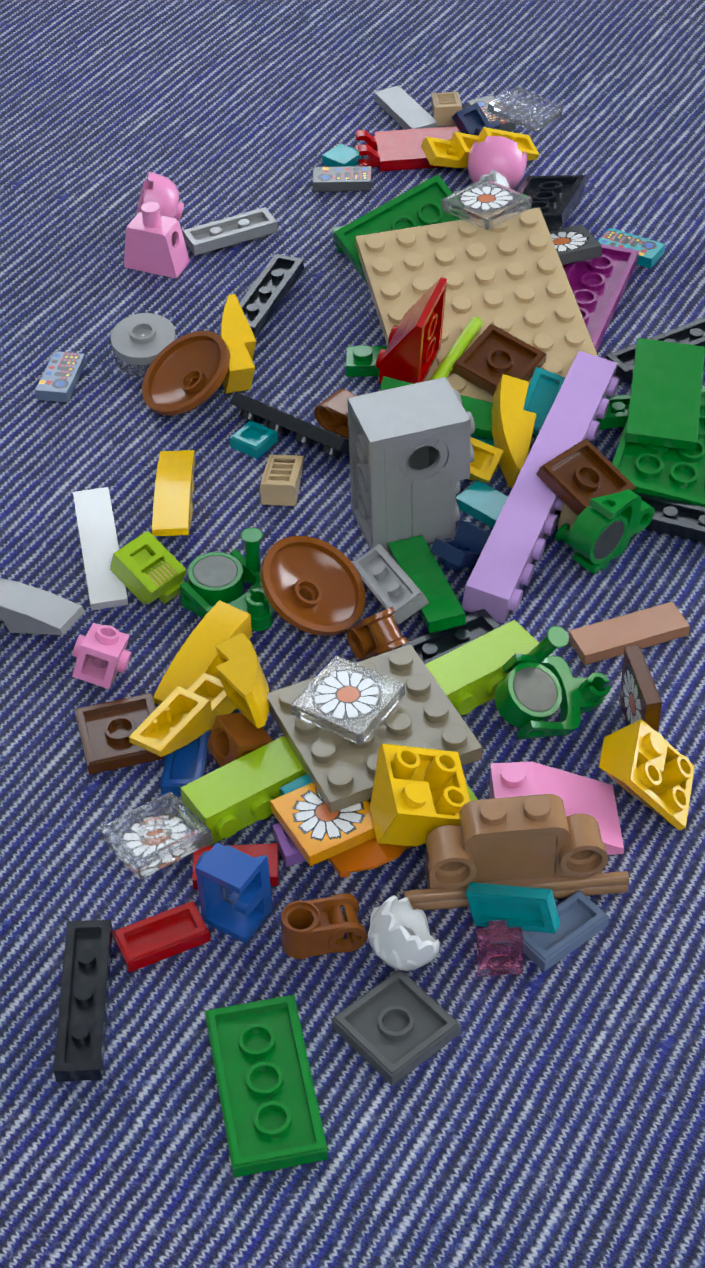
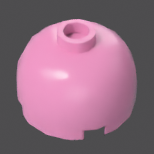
M501 136L485 137V142H480L479 144H477L478 140L474 142L468 157V174L474 184L479 182L483 174H490L491 170H495L507 179L510 191L516 188L521 182L527 166V154L525 151L522 154L517 149L518 143Z
M147 172V179L149 181L144 180L136 213L142 212L141 206L143 204L156 202L160 205L161 216L176 218L180 221L184 203L179 202V190L176 184L160 174Z

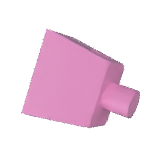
M147 202L141 206L142 212H139L127 225L124 267L177 279L190 263L180 222L176 218L161 216L158 203Z

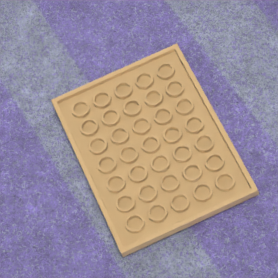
M540 207L356 236L355 246L387 346L389 345L388 339L394 325L399 326L405 313L441 277L447 279L441 348L424 381H429L474 316L479 317L483 321V326L468 348L490 324H493L546 353V362L542 365L541 369L565 378L578 351L598 356ZM453 370L450 372L447 380L453 390H458L460 395L493 403V394L453 373Z

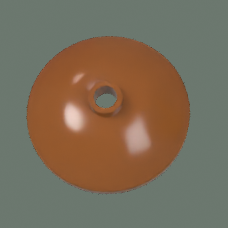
M211 331L192 332L171 342L155 357L144 376L142 395L145 403L154 412L167 416L187 413L204 404L215 394L226 377L230 363L228 345L218 334Z
M290 536L276 542L263 558L260 579L265 596L273 609L294 627L314 635L332 636L347 631L362 615L366 596L361 576L353 563L331 544L309 536Z

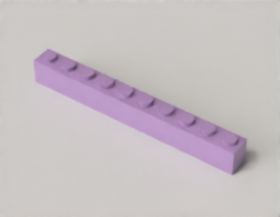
M578 351L466 583L462 602L464 611L475 613L485 609L496 622L504 624L510 610L513 612L517 611L523 595V591L519 589L521 585H529L535 565L531 563L533 559L540 560L546 545V540L543 537L545 534L551 536L557 521V515L554 513L556 510L561 511L563 501L536 474L542 465L585 438L591 442L595 440L600 425L597 418L602 420L605 418L610 403L607 397L613 398L618 388L620 378L614 377L617 362Z

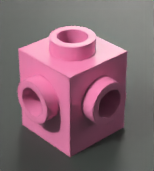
M93 623L86 636L79 635L74 646L72 656L77 657L72 677L109 689L117 673L124 674L128 667L132 652L126 650L130 635L119 632L112 626Z

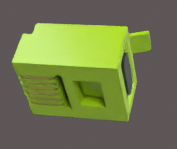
M146 531L114 552L110 570L143 605L146 603L150 604L157 598L165 604L180 594V584L184 583L183 580L186 568L149 531Z

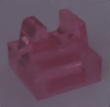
M506 920L488 921V929H476L478 976L523 974V935L521 927L507 928Z

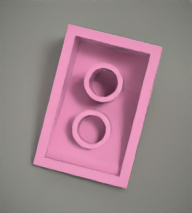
M532 761L490 764V799L539 794L558 795L563 800L566 817L573 814H588L597 820L602 842L606 846L608 855L624 854L613 785Z

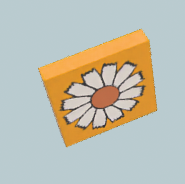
M310 783L270 801L272 813L310 867L376 837L368 800L330 813L314 784Z

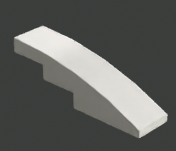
M104 487L73 492L91 611L128 605L125 585L110 570L113 553L119 550L109 488Z

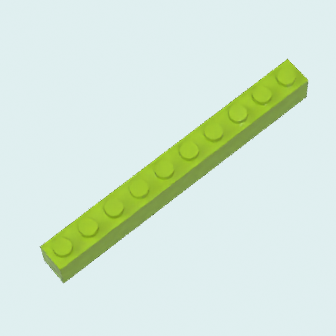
M512 620L425 665L458 713L465 715L474 708L495 698V689L498 683L508 674H503L502 666L515 653L528 654L539 642L518 622ZM282 736L181 787L184 815L210 846L224 838L233 836L237 831L259 820L268 818L272 814L270 801L280 797V787L307 773L286 738Z

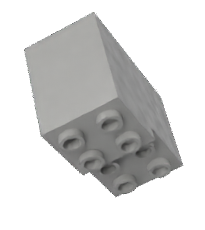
M443 377L347 398L352 513L370 550L376 545L381 544L388 552L387 543L423 535L426 543L434 542L436 538L447 539L455 537L456 521L460 520L456 494L460 493L459 481L470 478V463L474 462V450L470 442V435L475 432L473 416L470 411L466 412L463 408L458 390H453L447 378Z

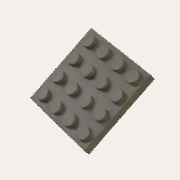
M411 644L339 668L340 670L347 669L350 676L354 670L361 673L364 672L363 679L372 676L375 679L374 681H377L372 686H381L382 693L374 696L380 697L382 700H380L378 706L369 705L375 712L372 711L368 716L359 712L360 719L348 720L346 714L342 721L340 719H331L333 712L323 715L320 710H317L323 704H312L314 702H312L313 698L311 697L319 695V693L312 691L315 690L316 684H325L321 678L328 676V674L336 678V670L267 693L271 715L330 813L371 799L378 751L382 743L458 752L462 766L482 759L483 747Z

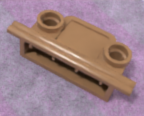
M539 794L470 801L461 807L459 826H441L428 834L425 858L427 889L404 891V898L407 897L413 910L427 911L469 907L465 891L471 882L552 889L554 899L568 898L578 890L585 896L628 892L629 874L628 871L602 873V869L608 862L606 846L602 842L597 820L588 814H573L566 817L563 800L558 795Z

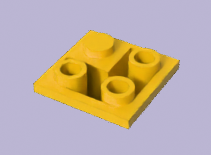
M642 719L604 737L599 768L625 791L680 831L686 828L695 769L686 756L681 755L659 732L652 729Z
M382 743L378 751L370 804L377 843L417 847L426 843L428 834L434 829L446 825L459 826L460 809L464 804L470 802L459 753Z

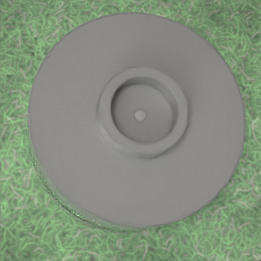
M153 313L135 314L121 320L111 332V345L116 365L130 375L145 376L155 357L166 346L176 340L173 324L167 318Z

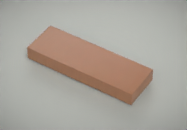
M672 601L570 630L569 642L583 664L587 665L624 654V647L638 645L639 648L643 649L688 636L690 625Z

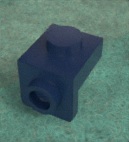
M478 102L457 111L452 116L459 131L465 134L478 136L483 127L498 129L501 126L499 119L491 123L488 121Z
M462 521L454 540L436 538L430 552L441 557V564L452 570L461 571L462 567L474 568L491 533L467 521Z

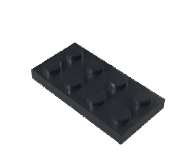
M586 175L527 176L515 194V200H511L512 203L507 206L503 213L540 207L548 230H558L564 226L586 188Z

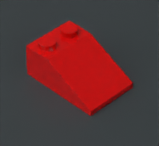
M441 277L405 313L399 326L394 325L388 339L389 345L386 350H380L376 360V368L380 369L379 384H381L383 376L413 384L424 382L441 348L447 279Z

